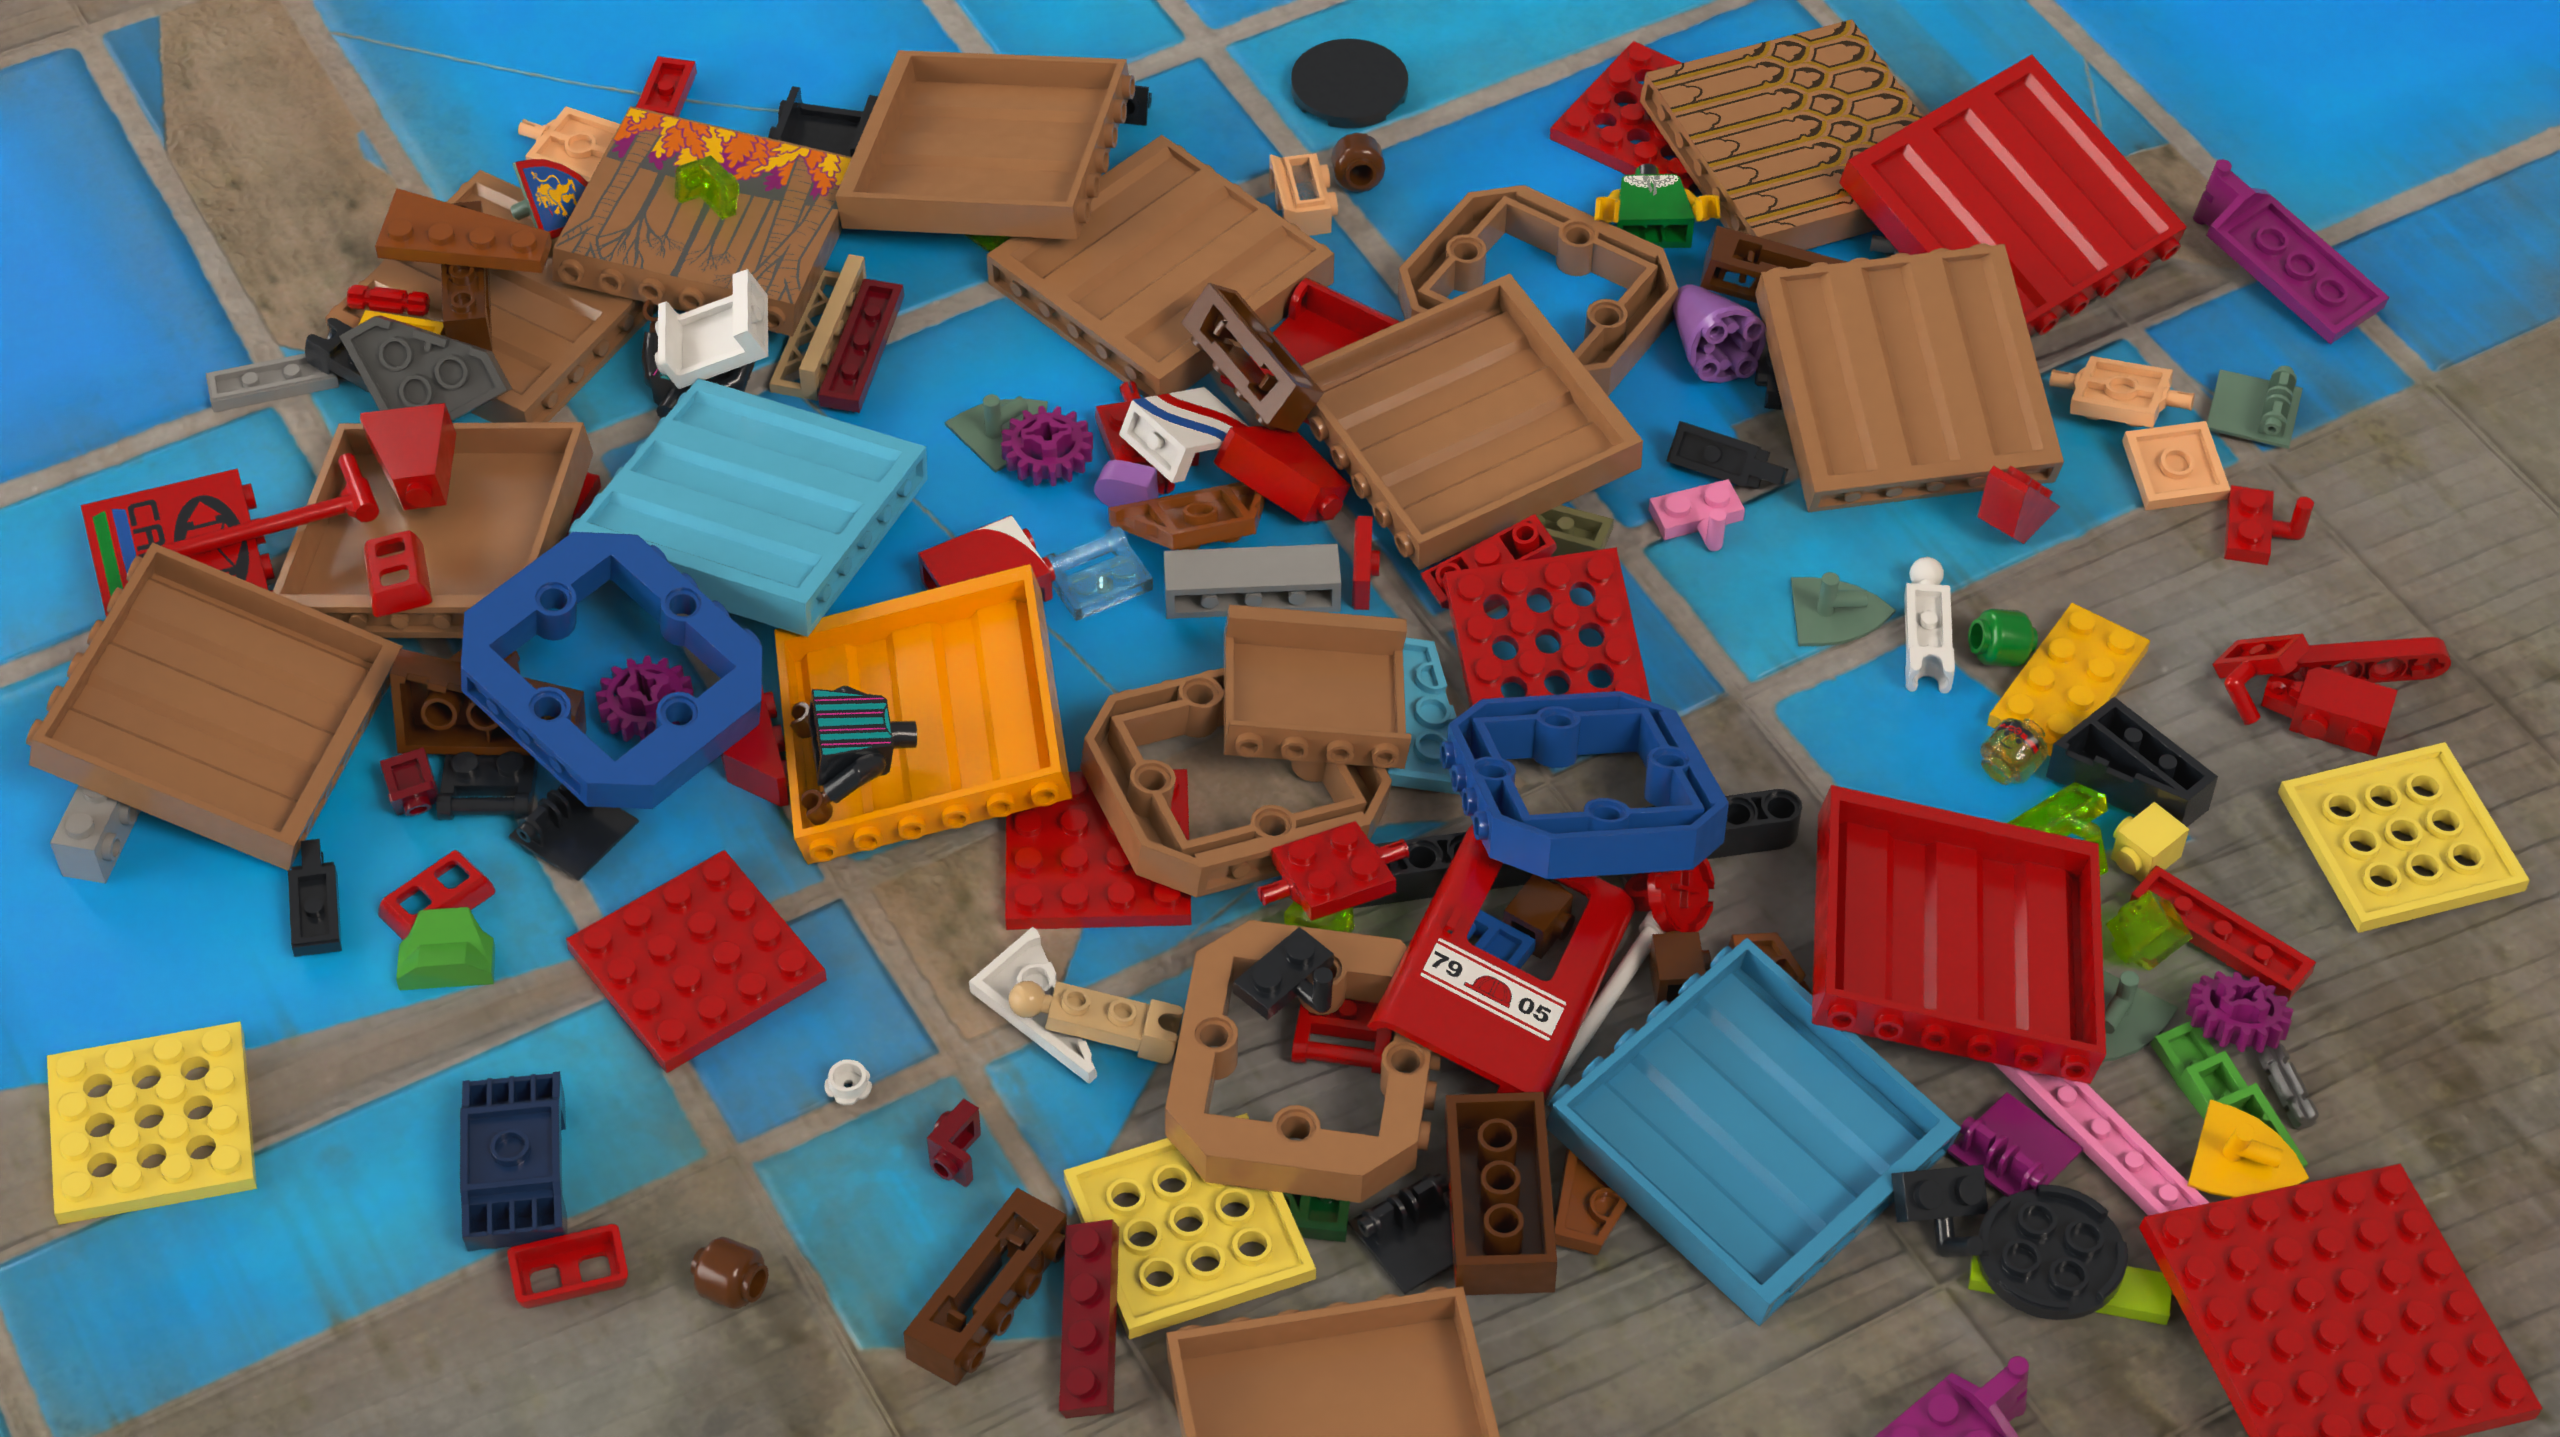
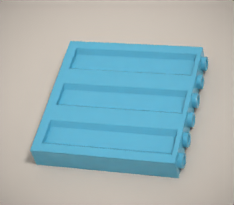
M698 378L687 392L681 394L677 404L668 415L659 420L656 429L646 441L638 445L635 454L624 467H620L616 471L613 480L602 493H598L594 497L591 506L580 519H576L572 523L569 535L572 532L639 535L650 546H657L675 569L680 573L684 572L690 575L703 594L711 601L716 600L720 602L728 612L808 637L928 480L926 446Z

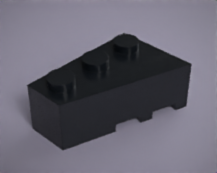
M2115 697L2053 744L2046 777L2136 816L2155 802L2186 827L2209 810L2218 779L2216 774Z

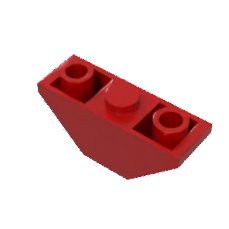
M1993 465L1987 477L1977 517L2024 544L2060 506L2049 499L2053 491L2044 487L2027 474L2011 465L2006 472Z
M1533 514L1420 574L1441 608L1449 609L1443 582L1445 572L1551 557L1557 546L1536 514ZM1489 601L1484 604L1483 608L1485 613H1488L1503 604L1499 601Z
M762 687L759 725L721 754L727 782L782 807L789 805L787 759L781 760L779 752L786 751L781 725L772 726L771 723L772 718H777L772 691L764 693Z

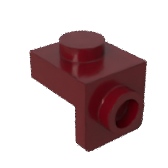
M424 747L380 761L389 791V801L397 816L402 814L406 816L420 815L429 811L432 808L431 805L436 804L439 791Z
M964 1098L952 1111H946L939 1117L932 1133L927 1137L929 1163L935 1173L945 1180L951 1181L953 1179L967 1187L973 1181L971 1156L966 1151L981 1135L979 1108Z

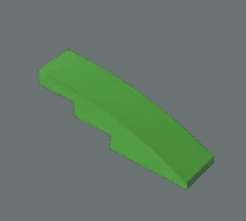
M2191 1021L2154 1037L2150 1045L2203 1120L2205 1119L2210 1099L2235 1107L2257 1117L2276 1131L2296 1153L2303 1168L2308 1165L2258 1084L2254 1083L2248 1086L2227 1052L2223 1051L2217 1054L2208 1039L2202 1037L2203 1031L2201 1028L2192 1027Z

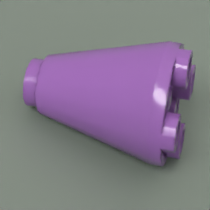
M1689 284L1679 288L1678 295L1673 303L1672 312L1687 359L1693 371L1703 381L1717 383L1734 380L1738 377L1748 378L1753 375L1758 367L1757 361L1762 354L1766 341V327L1763 321L1746 307L1701 286Z

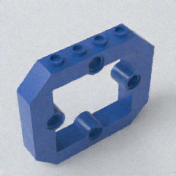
M572 532L464 612L461 691L587 807L653 809L759 725L763 646L751 630L741 628L730 618L728 611L720 602L716 600L711 601L703 594L690 575L684 572L680 573L668 562L665 554L657 546H650L639 535ZM610 579L659 623L660 633L666 641L674 645L685 646L720 678L719 681L697 698L684 692H674L664 696L659 701L656 709L655 731L616 761L610 758L571 722V703L565 692L549 686L535 689L504 660L535 635L552 641L568 637L576 626L577 604ZM556 608V609H560V610L551 611V610H547V609ZM677 614H687L689 616L682 617L678 616ZM551 716L554 717V719L544 720L541 719V717ZM681 721V722H684V723H686V724H684V725H675V724H673L672 722Z
M1622 691L1481 699L1448 724L1447 742H1442L1440 746L1441 765L1443 769L1449 770L1452 789L1454 792H1459L1462 798L1464 815L1471 817L1476 840H1482L1489 858L1545 879L1693 870L1724 843L1729 802L1676 710ZM1638 752L1647 769L1644 798L1648 803L1657 807L1630 809L1626 804L1618 800L1598 798L1587 802L1583 812L1530 815L1515 786V766L1506 759L1533 758L1543 766L1563 768L1573 765L1577 760V755Z

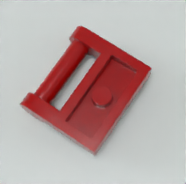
M1345 999L1343 1005L1336 1012L1328 1015L1311 1013L1301 1004L1293 1041L1291 1062L1306 1064L1307 1060L1372 1068L1371 1073L1381 1074L1382 1053L1384 1048L1392 1041L1393 1031L1387 1028H1379L1373 1031L1367 1027L1379 1003ZM1311 1034L1371 1041L1375 1042V1047L1373 1050L1310 1041Z

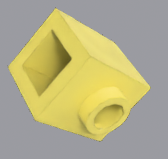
M2153 802L2136 817L2128 816L2117 826L2113 834L2116 840L2111 859L2117 863L2122 871L2142 882L2156 865L2165 870L2182 856L2189 828L2157 803Z

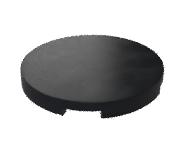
M1361 39L1331 40L1310 48L1298 58L1291 73V93L1296 105L1302 112H1309L1321 119L1327 120L1329 126L1362 128L1385 121L1386 115L1405 102L1408 94V73L1401 59L1382 45Z
M2047 1184L2038 1185L2037 1189L2021 1191L2008 1197L2002 1196L1989 1208L1980 1226L1978 1237L1982 1239L1984 1249L1977 1256V1261L1984 1279L2002 1300L2026 1314L2051 1320H2069L2084 1317L2108 1304L2122 1284L2128 1262L2127 1243L2123 1241L2118 1228L2108 1217V1210L2093 1198L2077 1190Z

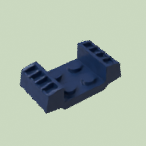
M560 1071L553 1072L552 1074H531V1076H509V1078L500 1079L487 1078V1080L463 1081L462 1107L460 1108V1195L462 1238L467 1251L518 1246L567 1234V1212L562 1195L561 1130H566V1111Z

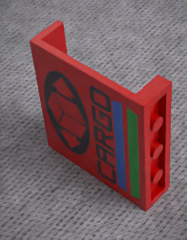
M238 468L81 505L106 617L109 614L107 607L113 592L117 587L125 588L128 583L126 578L131 563L136 556L143 558L152 542L162 546L257 520H251L249 510L257 509L251 483L242 485ZM265 536L189 556L191 559L266 590H269L267 580L275 578L269 553L260 555L258 545L266 543Z

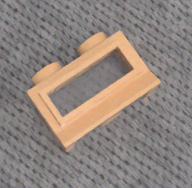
M1317 153L1282 158L1272 154L1269 155L1270 189H1275L1277 211L1283 210V218L1289 223L1297 225L1308 236L1331 233L1332 216L1338 215V203L1336 193L1327 192L1326 189L1330 188L1328 165L1319 164Z

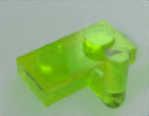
M2073 782L2007 823L2066 837L2072 833L2083 838L2085 841L2098 843L2100 875L2107 873L2109 870L2101 829L2097 824L2091 822L2109 811L2106 795Z

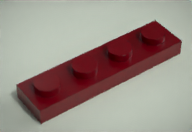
M863 279L818 393L819 406L860 413L904 299V287L902 284Z
M1113 1219L1066 1225L1059 1412L1066 1419L1114 1413L1119 1226Z

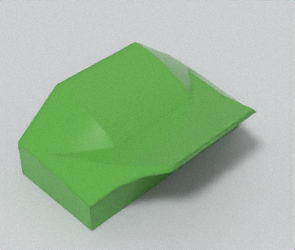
M468 907L420 910L409 935L399 944L396 977L399 990L494 984V938L481 929Z

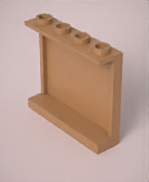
M1229 604L1224 631V755L1405 769L1411 743V734L1406 733L1403 648L1407 634V620Z

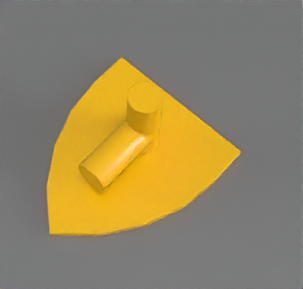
M2210 1099L2187 1186L2214 1195L2236 1198L2299 1185L2309 1179L2296 1153L2276 1131L2253 1115Z

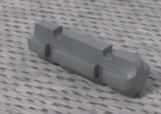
M2279 1043L2276 1049L2265 1045L2264 1051L2258 1055V1060L2264 1071L2271 1073L2268 1079L2283 1108L2290 1109L2286 1114L2292 1125L2299 1130L2315 1125L2319 1112L2313 1101L2308 1098L2306 1099L2309 1093L2292 1062L2287 1063L2290 1057L2285 1047L2281 1043Z

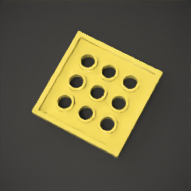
M2446 742L2281 782L2278 791L2279 796L2358 933L2526 891L2530 881ZM2420 786L2424 790L2431 791L2434 795L2429 797L2419 795L2413 790V787ZM2379 796L2383 800L2390 801L2393 805L2388 807L2380 806L2371 798ZM2338 806L2342 810L2349 811L2351 816H2338L2330 808ZM2441 821L2444 824L2452 825L2455 830H2441L2433 822ZM2400 831L2405 835H2410L2413 840L2401 841L2394 837L2392 832ZM2358 841L2361 844L2370 846L2372 850L2367 852L2359 851L2350 842ZM2461 855L2466 859L2473 860L2476 865H2462L2455 860L2454 856ZM2421 866L2424 869L2431 870L2434 875L2428 877L2419 875L2412 867ZM2379 876L2384 880H2389L2392 886H2379L2370 877Z
M240 1021L47 1055L54 1215L58 1225L257 1189L245 1039ZM204 1067L209 1069L207 1074L201 1079L188 1080L185 1078L187 1073L194 1068ZM145 1077H160L157 1084L151 1088L140 1089L136 1087L139 1081ZM106 1084L112 1086L104 1096L97 1098L88 1096L90 1090L98 1085ZM208 1106L212 1108L210 1113L202 1119L188 1118L189 1113L197 1107ZM150 1115H160L163 1117L160 1123L152 1128L139 1127L140 1122ZM98 1125H114L110 1133L105 1136H90L91 1131ZM201 1146L215 1147L213 1153L207 1158L194 1159L190 1157L193 1151ZM155 1154L166 1156L162 1164L157 1167L144 1168L141 1166L143 1161L149 1156ZM112 1163L117 1165L113 1172L105 1177L92 1176L93 1171L102 1164Z
M1247 1113L1236 1116L1237 1118L1249 1119ZM1168 1138L1064 1170V1181L1081 1223L1113 1219L1119 1226L1117 1311L1129 1340L1316 1279V1267L1282 1192L1205 1182ZM1176 1178L1184 1182L1185 1187L1177 1192H1166L1159 1185L1166 1179ZM1121 1193H1132L1139 1198V1201L1133 1206L1121 1207L1115 1204L1113 1199ZM1236 1202L1245 1205L1248 1211L1242 1216L1231 1217L1226 1215L1222 1209L1227 1204ZM1193 1217L1198 1219L1202 1225L1195 1231L1186 1232L1180 1230L1176 1223L1182 1218ZM1138 1232H1148L1156 1238L1152 1244L1142 1247L1134 1245L1129 1240L1132 1235ZM1247 1242H1257L1262 1244L1266 1250L1258 1256L1251 1257L1241 1253L1239 1248ZM1205 1256L1212 1257L1219 1262L1218 1267L1206 1272L1196 1269L1192 1264L1196 1259ZM1162 1271L1168 1273L1173 1279L1167 1285L1158 1287L1149 1284L1146 1278L1153 1272Z

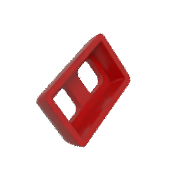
M407 530L366 541L364 559L374 617H382L426 606L432 602L424 546L415 533ZM403 550H404V552H402V553H400V554H397V555H393V556H389V557H385V558H378L379 556H383V555H387V554H391V553H395V552H399V551H403ZM400 570H409V578L406 581L387 586L381 584V577L383 575Z
M454 850L384 897L380 902L378 915L404 940L409 935L418 913L409 914L400 903L419 890L432 901L423 910L468 907L472 910L494 895L495 888L492 882L461 852ZM456 865L469 875L467 880L452 889L446 888L437 879Z
M615 1224L513 1246L507 1251L515 1298L519 1305L526 1309L621 1288L628 1279V1269L619 1227ZM600 1256L608 1258L611 1270L610 1276L586 1282L582 1281L579 1268L582 1261ZM548 1268H557L559 1270L562 1282L560 1288L533 1293L530 1280L533 1272Z

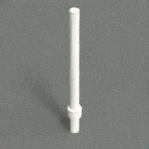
M1651 911L1648 912L1639 926V936L1589 1008L1546 1101H1550L1650 953L1652 934L1666 933L1655 921Z

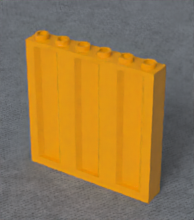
M1031 564L822 617L808 637L780 628L774 629L794 840L808 865L817 862H827L834 858L860 851L874 850L880 846L904 840L918 839L924 835L952 828H962L968 824L996 817H1006L1015 812L1039 806H1049L1072 798L1042 591ZM841 686H849L866 694L882 695L887 699L890 721L916 722V748L893 749L889 773L878 776L857 788L838 803L830 802L833 807L831 818L824 824H813L806 817L808 810L801 804V797L807 790L816 789L822 792L824 788L817 784L811 737L799 738L790 726L791 722L795 720L791 714L793 706L798 702H805L810 707L812 689L835 690Z

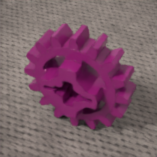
M1039 406L1038 414L1034 415L1024 410L1022 411V421L1011 418L1009 420L1010 429L1002 431V460H1006L1007 470L1009 472L1017 470L1018 480L1020 481L1028 476L1033 477V484L1035 486H1038L1042 479H1048L1051 486H1056L1057 478L1063 477L1067 482H1071L1072 471L1083 474L1085 472V462H1092L1093 434L1088 432V422L1086 420L1077 422V413L1074 411L1066 416L1061 415V407L1056 406L1052 413H1046L1044 406Z
M650 655L644 657L643 664L636 665L632 658L627 659V668L624 670L613 666L611 668L613 679L601 678L602 690L596 692L601 723H607L609 733L611 734L622 730L623 741L626 742L634 735H639L640 741H642L655 731L656 709L659 701L664 696L674 692H684L694 696L691 677L684 676L683 667L680 664L670 669L668 658H662L658 664H652ZM679 721L672 722L675 725H680Z
M2217 971L2214 980L2203 975L2200 978L2199 984L2193 983L2187 1002L2186 1015L2192 1016L2190 1023L2192 1027H2204L2202 1037L2205 1039L2213 1037L2219 1041V1046L2223 1048L2229 1043L2236 1044L2239 1052H2244L2246 1046L2253 1047L2258 1053H2262L2265 1044L2276 1049L2280 1040H2286L2292 1022L2293 1009L2286 1007L2288 1001L2286 996H2274L2276 987L2273 985L2265 986L2259 982L2258 977L2254 976L2248 981L2242 979L2239 972H2234L2233 977H2226L2221 971Z

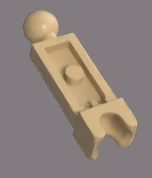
M1033 981L1017 983L1009 993V1005L1016 1015L1022 1018H1032L1039 1015L1040 1012L1048 1014L1045 1025L1047 1030L1138 1051V1058L1162 1064H1169L1172 1061L1178 1040L1177 1032L1184 1012L1183 1008L1179 1005L1151 999L1149 1005L1057 981L1053 996L1045 994L1042 987Z

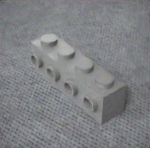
M78 785L50 842L62 876L106 884L141 811Z

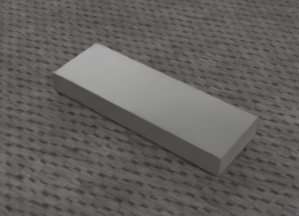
M305 353L206 373L213 412L339 387L337 374L332 372L328 375L310 365L306 360Z

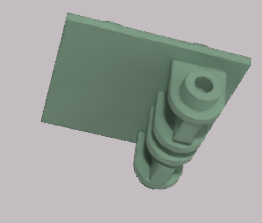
M2280 366L2273 371L2270 380L2220 369L2207 420L2209 430L2289 449L2303 389L2295 386L2297 377L2293 369L2289 366Z

